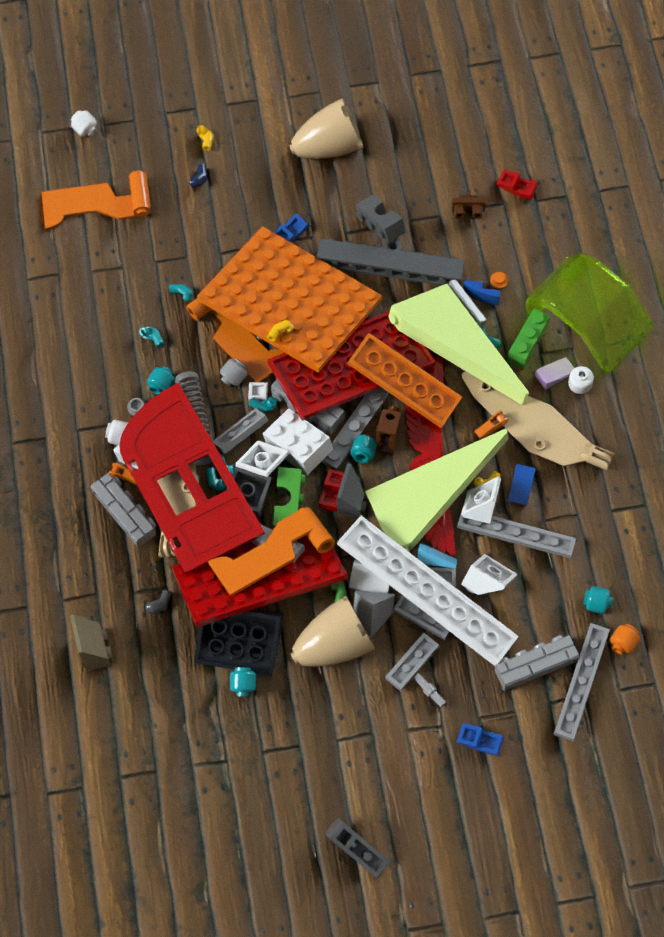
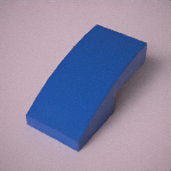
M295 213L284 226L281 224L274 233L292 243L310 225Z
M464 280L463 290L468 296L486 304L499 306L500 290L483 289V282Z
M517 464L509 494V502L527 505L536 468Z
M463 723L457 743L498 757L504 737L500 734L484 731L481 727Z

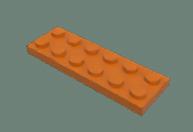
M370 333L367 334L347 363L440 428H442L462 398L458 393Z

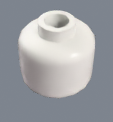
M79 110L72 116L71 127L81 137L91 136L96 132L97 121L88 111Z
M579 366L574 368L570 372L568 381L570 389L577 394L589 392L592 388L594 375L587 367Z
M113 420L111 423H108L105 438H107L110 444H120L122 433L128 422Z

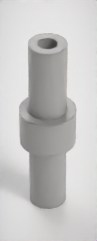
M420 673L414 676L413 679L423 688V692L427 697H431L440 708L446 704V701L436 692L437 689L432 683L429 684Z

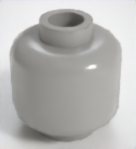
M237 358L235 360L229 359L220 369V374L223 376L221 380L228 386L231 384L238 386L248 375L246 370L248 367Z

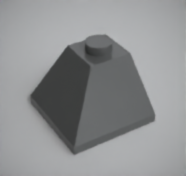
M347 463L337 495V513L359 518L361 512L365 513L368 501H365V493L352 464Z

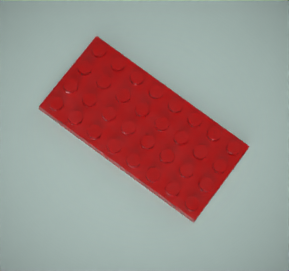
M390 311L363 321L319 373L286 353L268 359L270 369L302 421L382 388L347 364L368 333L423 370L434 367L436 362L425 346L400 332L390 322Z
M306 535L296 540L305 546V551L294 563L287 564L233 596L229 595L208 563L188 574H185L180 564L172 566V571L196 627L347 580V573L334 547L330 551L321 554ZM248 542L221 557H229L235 560L258 546Z

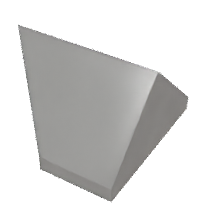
M355 590L354 610L370 638L393 614L395 594Z

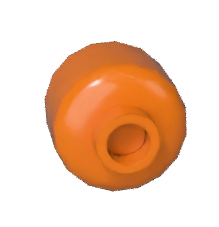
M629 624L618 626L610 637L612 649L620 655L632 653L640 641L638 630Z

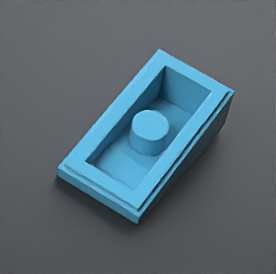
M424 544L419 545L417 559L422 563L456 568V558Z

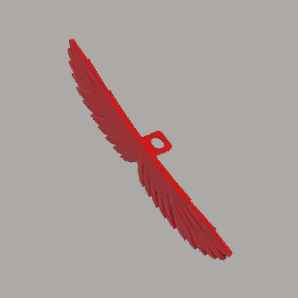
M437 354L434 359L436 362L435 366L424 371L443 383V357ZM406 405L405 415L408 420L405 423L409 429L406 432L410 438L408 443L415 450L422 453L410 463L409 469L412 471L443 457L441 428ZM449 507L424 537L427 542L430 540L433 549H436L438 546L440 552L446 554L447 550L448 554L454 557L456 554L454 528Z

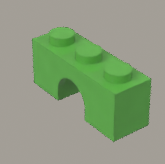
M533 308L508 352L507 363L522 370L525 369L537 341H541L549 326V315Z
M278 467L277 488L289 491L291 493V500L285 506H275L274 527L279 521L297 512L300 505H303L304 494H301V486H305L306 475L303 474L302 469Z

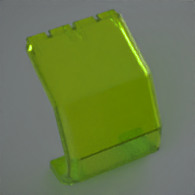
M578 253L567 257L526 300L528 315L531 314L533 308L539 311L546 308L582 337L600 367L608 373H611L619 362L631 352L630 349H633L642 340V337H645L653 329L652 320L631 286L601 261L585 253Z

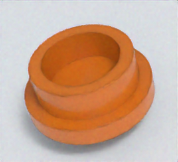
M496 272L492 274L490 283L493 288L501 290L508 285L509 279L505 273Z

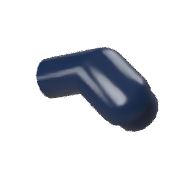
M204 164L197 166L198 174L189 181L191 187H199L207 181L206 166Z

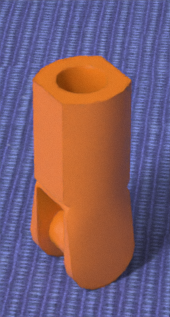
M502 410L496 412L488 421L474 431L480 439L490 436L509 421L508 418L502 415ZM497 420L499 423L494 426L493 422Z
M118 463L112 464L113 468L108 472L112 477L116 476L119 480L136 485L128 468Z

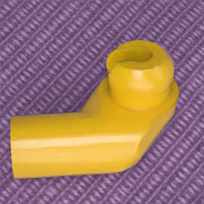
M201 125L197 128V133L204 141L202 149L210 151L214 135L207 127Z
M289 320L279 322L272 327L267 338L274 342L280 332L285 330L286 333H289L293 330L294 326Z

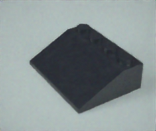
M253 609L200 626L194 663L233 670L235 668H251V671L272 676L284 613Z

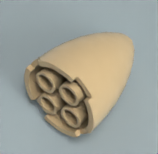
M343 98L321 109L302 125L291 140L292 144L289 145L293 155L297 154L298 157L307 159H324L346 155L364 148L361 139H359L352 116L347 106L345 107Z
M345 596L330 605L309 623L296 640L291 656L296 664L300 663L301 666L318 667L350 661L371 652L375 648L350 601Z

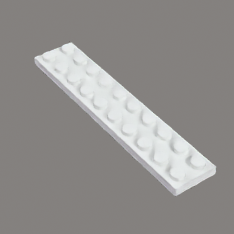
M360 516L338 541L337 545L494 666L501 661L519 637L363 516Z

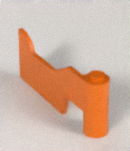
M133 171L129 174L131 195L115 197L108 183L42 192L45 229L57 227L63 222L65 216L99 212L119 220L148 216L151 213L147 174L144 171Z
M197 298L186 306L187 311L196 321L211 311L222 322L213 339L232 359L235 360L237 358L248 367L246 369L248 376L254 382H262L273 374L268 365V359L285 352L279 349L268 351L248 330L199 302Z
M305 507L279 521L265 543L235 560L229 557H218L208 561V564L229 595L233 596L296 560L292 543L306 535L321 554L330 551L335 545V540L312 509Z

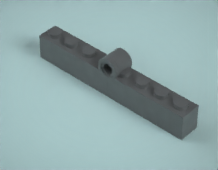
M330 238L320 239L316 257L338 270L441 286L449 284L451 280L455 279L461 286L464 271V260L446 258L440 255H426L421 252H406L402 250V243L397 238L389 243L385 241L384 247L354 244L349 241L341 242Z

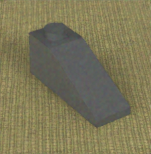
M339 818L335 820L325 833L330 840L376 878L390 862Z

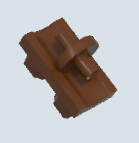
M467 190L466 195L453 198L452 212H454L456 219L465 218V212H472V218L474 219L482 218L485 210V198L471 195L470 190Z

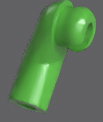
M342 581L331 584V590L337 591L335 602L346 596V589Z

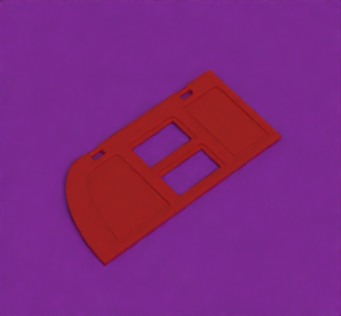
M179 383L159 393L136 412L122 433L119 445L120 454L185 574L265 534ZM207 455L211 458L228 488L225 492L209 500L188 466ZM134 461L138 466V469L134 470L131 465V463ZM178 470L197 506L176 516L157 480ZM176 538L181 544L178 548L173 541Z

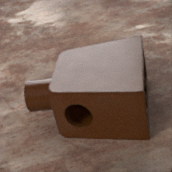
M389 406L388 410H382L376 430L375 443L377 445L376 451L394 454L401 422V413L396 406Z

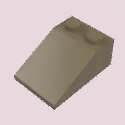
M74 614L70 615L78 653L87 672L110 666L109 659L113 657L110 646L106 647L105 640H108L106 629H102L99 622Z

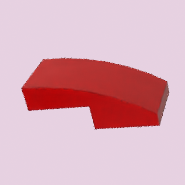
M507 170L502 171L496 183L498 187L529 200L532 199L538 187L536 181L523 179L520 177V173Z
M328 470L319 501V508L337 512V495L344 472Z

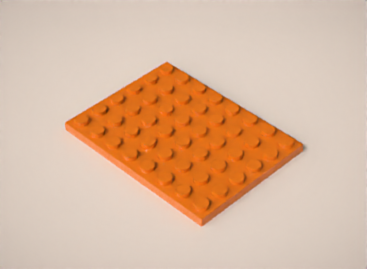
M262 226L197 295V300L319 373L382 300V295ZM289 320L294 326L291 332L286 333L283 330L274 342L267 338L268 333L275 324Z

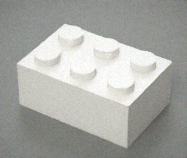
M289 408L263 433L267 444L288 450L289 454L285 459L298 469H302L306 475L333 450L329 436L308 421H302L299 415Z

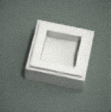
M249 382L248 401L252 397L259 401L268 399V382Z

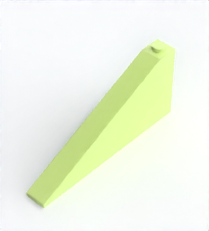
M448 284L391 306L389 320L400 332L519 404H525L529 395L528 390Z
M507 429L365 491L368 502L383 533L410 552L508 440Z

